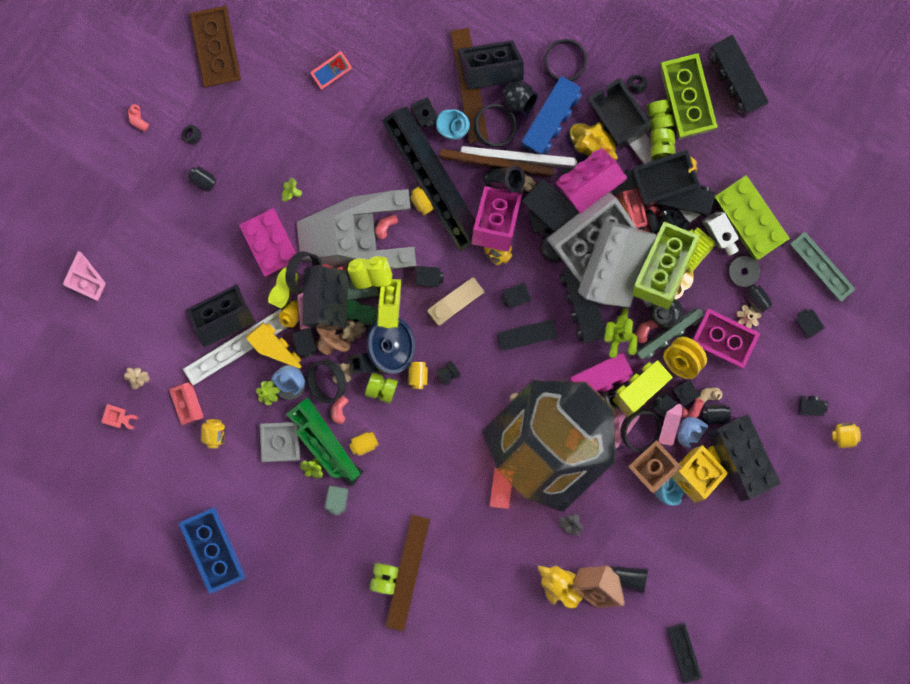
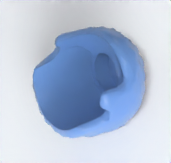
M283 366L271 377L274 384L282 392L293 391V395L299 393L305 384L303 374L295 366Z
M695 417L685 418L680 422L677 429L679 443L690 448L691 445L689 443H698L708 425Z

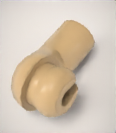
M716 387L704 388L697 398L702 399L705 404L707 400H720L723 394Z

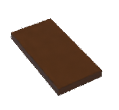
M227 5L190 12L189 15L204 88L242 81Z

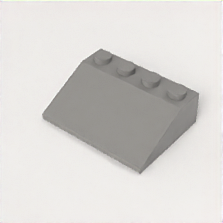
M609 192L547 238L550 245L580 284L604 220L637 229L616 197Z
M604 220L578 292L589 300L603 304L630 307L634 297V285L657 235Z

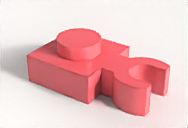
M107 404L102 423L121 428L123 423L128 429H135L134 426L129 424V420L131 418L138 420V417L136 415L126 416L125 409Z

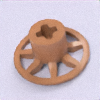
M317 327V331L321 336L315 342V345L322 353L330 355L334 349L343 352L350 349L351 346L348 338L343 341L342 334H335L336 330L329 331Z

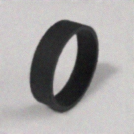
M561 39L554 42L548 48L545 55V68L553 79L559 81L560 78L554 75L548 67V53L554 46L560 43H570L577 46L583 54L584 67L578 75L568 78L572 82L578 79L586 68V52L578 42L571 39Z
M491 104L484 107L476 114L473 122L476 138L483 145L492 148L503 146L511 141L517 128L513 113L500 104ZM496 108L508 116L511 122V133L504 143H491L481 135L478 122L480 115L485 109Z
M300 251L290 259L285 273L286 284L290 291L298 294L303 293V289L298 290L295 282L297 267L307 256L310 257L312 266L322 265L317 255Z
M325 359L309 367L306 376L307 385L311 394L318 401L331 403L344 395L347 385L346 377L337 363ZM318 365L328 367L336 377L338 389L334 398L323 394L317 385L315 374Z
M638 409L623 420L620 429L622 441L633 451L643 453L656 440L659 442L663 423L651 411ZM651 414L657 422L655 438L645 447H632L627 439L629 424L639 415Z

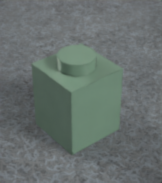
M330 485L325 509H329V513L340 515V512H345L349 489Z

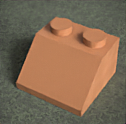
M657 440L628 466L653 494L682 468Z
M603 565L601 567L579 568L572 586L575 592L595 608L624 606L619 576L610 567Z

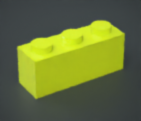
M392 279L391 284L381 286L378 326L384 328L398 327L401 279Z
M658 360L653 364L648 362L641 369L643 373L640 375L636 373L628 380L630 384L627 387L623 385L615 392L617 396L612 400L627 417L639 409L673 378Z

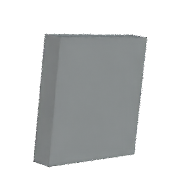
M294 422L260 424L261 462L300 460L299 436L295 432L299 429V426Z

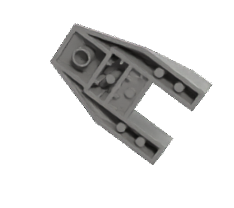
M409 189L350 197L297 221L299 250L317 255L322 265L328 264L335 268L344 265L347 270L349 262L354 259L368 260L374 256L386 257L391 270L416 267L414 247L376 250L373 214L410 211ZM309 256L303 259L304 261L312 262Z

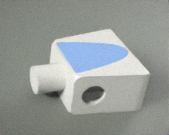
M716 211L701 220L717 247L724 248L729 256L739 251L734 243L738 240V236L725 213Z

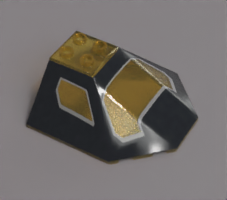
M532 380L482 430L497 470L526 499L562 512L616 462L614 449V408L587 381Z

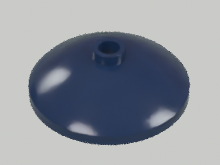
M398 318V327L393 328L378 326V320H376L368 332L367 351L370 360L377 369L384 373L394 374L405 370L410 365V362H412L415 353V339L412 330L401 318Z

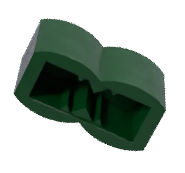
M347 299V319L359 320L367 326H372L378 320V309L368 305L361 306L358 302Z

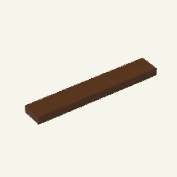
M470 29L451 30L464 114L470 122L468 130L469 143H478L480 141L474 134L473 122L476 114L483 109L480 88H467L458 55V49L473 47ZM483 111L479 117L478 126L481 135L489 141Z
M441 149L438 158L441 160L489 168L519 166L525 174L549 178L554 174L553 167Z
M411 515L387 618V628L400 631L405 630L430 518Z

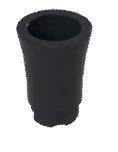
M519 166L487 169L482 177L487 187L514 193L519 192L525 184V174Z
M609 566L619 576L621 588L644 595L648 568Z

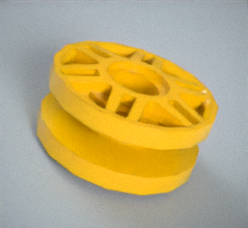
M687 337L676 338L664 351L663 357L667 367L675 375L683 379H694L707 363V356L703 348L696 341Z

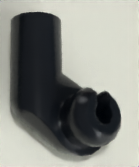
M646 209L645 214L650 233L659 232L660 228L654 211Z

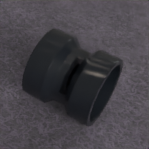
M452 361L446 363L445 368H439L435 371L445 386L451 384L453 378L458 379L462 376Z

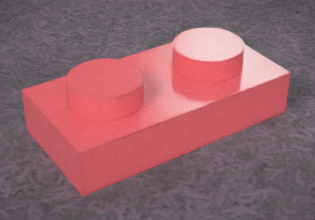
M494 469L490 507L509 509L514 471Z

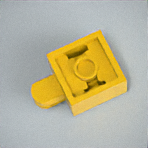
M702 445L691 449L679 463L682 468L671 478L695 503L705 500L728 472L720 465L721 461L714 446L706 449Z

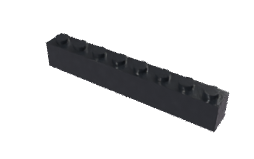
M405 106L392 112L381 121L460 252L475 245L471 244L476 220L408 107Z
M562 168L561 176L573 169ZM631 170L623 172L627 179L609 193L616 196L617 193L637 188ZM700 186L698 190L656 203L655 205L709 216L715 192H712L709 187Z

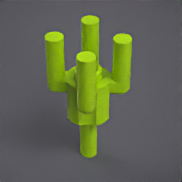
M625 307L621 309V314L614 323L608 322L606 325L605 341L611 342L609 356L612 358L617 356L620 342L628 341V353L631 355L636 353L638 338L632 333L633 321L628 319L629 310Z

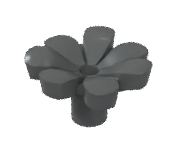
M573 514V516L567 515L559 519L560 526L567 528L565 530L567 534L573 532L574 536H578L583 530V526L579 524L580 517L577 514Z

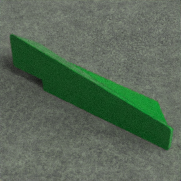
M309 398L303 400L286 414L300 427L295 431L296 434L331 477H345L353 481L360 475V472Z

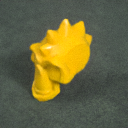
M598 122L593 126L584 123L572 125L569 135L572 142L576 144L574 146L576 151L590 157L594 151L603 148L616 161V144L613 138L604 130L602 123Z
M557 565L551 568L538 566L542 576L541 586L545 589L547 599L553 605L560 599L565 607L576 608L580 601L583 600V597L572 589L576 574L563 570Z

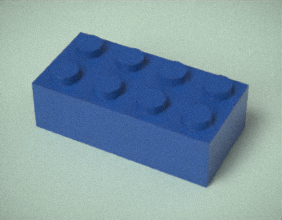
M563 76L560 77L522 140V148L533 154L547 155L552 145L551 139H556L562 129L560 126L561 122L566 123L572 112L570 110L571 106H576L582 95L579 93L581 87Z
M217 507L179 523L209 594L247 577Z

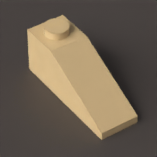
M472 277L427 311L437 325L440 326L482 295L484 290L475 278Z

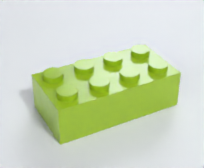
M699 53L661 62L659 67L667 98L670 102L678 140L716 130L718 127Z
M747 175L714 197L713 201L720 211L726 214L735 233L755 261L790 239Z
M663 222L634 285L633 296L669 310L698 246L700 236Z

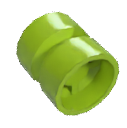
M669 99L645 105L647 116L651 117V132L656 129H669L675 126L673 115L669 114L671 111Z
M661 128L650 133L652 161L676 154L674 146L675 133L673 130Z
M373 372L365 396L373 399L379 397L380 401L390 404L398 381L389 377L384 379L383 375Z
M374 563L372 574L375 578L371 579L369 590L394 594L395 583L393 580L397 578L399 567ZM383 574L387 575V579H382Z

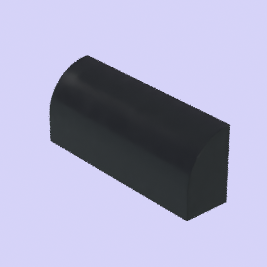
M544 179L523 200L555 232L579 214L578 210Z

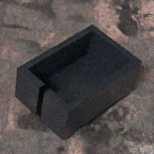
M618 78L605 86L608 96L605 97L604 91L601 89L588 97V105L600 123L604 125V129L613 138L616 147L620 151L650 132L652 128L650 121L621 78Z
M688 149L632 168L631 173L643 207L700 188L695 170H692L690 173L688 171L693 168Z
M322 265L304 268L303 326L318 327L319 329L329 331L347 328L348 271Z

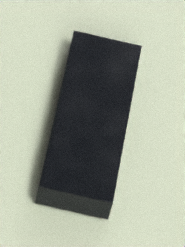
M553 319L497 333L502 351L558 338Z
M683 622L667 627L683 683L701 679L702 674L686 623Z

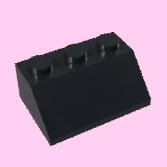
M513 40L458 49L462 75L468 89H478L480 87L496 86L498 84L524 80V61Z
M238 284L186 309L195 334L204 348L255 323L252 312Z

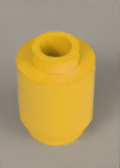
M420 186L411 191L412 196L409 198L419 213L425 216L434 210Z
M298 300L291 301L279 314L280 322L285 327H294L300 320Z
M410 362L408 385H412V389H424V385H427L428 380L426 362Z
M367 431L352 438V443L349 444L353 454L357 453L358 456L376 449L375 447L379 445L373 431L370 433Z

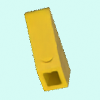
M262 322L246 335V339L258 353L301 368L299 363L301 361L300 357L295 352L291 354L287 349L289 346L282 337L280 339L277 338L274 334L276 330L270 323L266 325Z

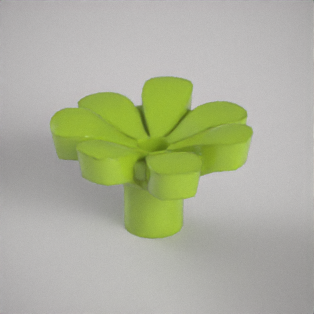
M292 177L288 183L285 182L283 184L285 190L282 192V201L284 202L291 200L292 196L299 198L302 194V191L296 188L297 181Z
M272 380L261 382V388L256 389L259 401H265V405L269 406L272 405V401L276 402L278 400L275 394L280 392L278 387H274L275 384Z
M314 458L313 461H302L300 463L301 470L306 471L304 473L305 476L310 477L312 475L315 479L322 478L323 473L317 458Z

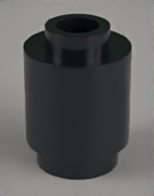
M200 166L197 168L193 167L188 174L190 178L189 183L204 192L208 191L210 193L217 182L213 174Z
M753 284L746 290L745 298L756 311L758 310L760 313H763L772 305L771 298L761 285L756 286Z
M725 404L706 405V409H702L703 421L706 420L707 424H725L730 422V406H725Z

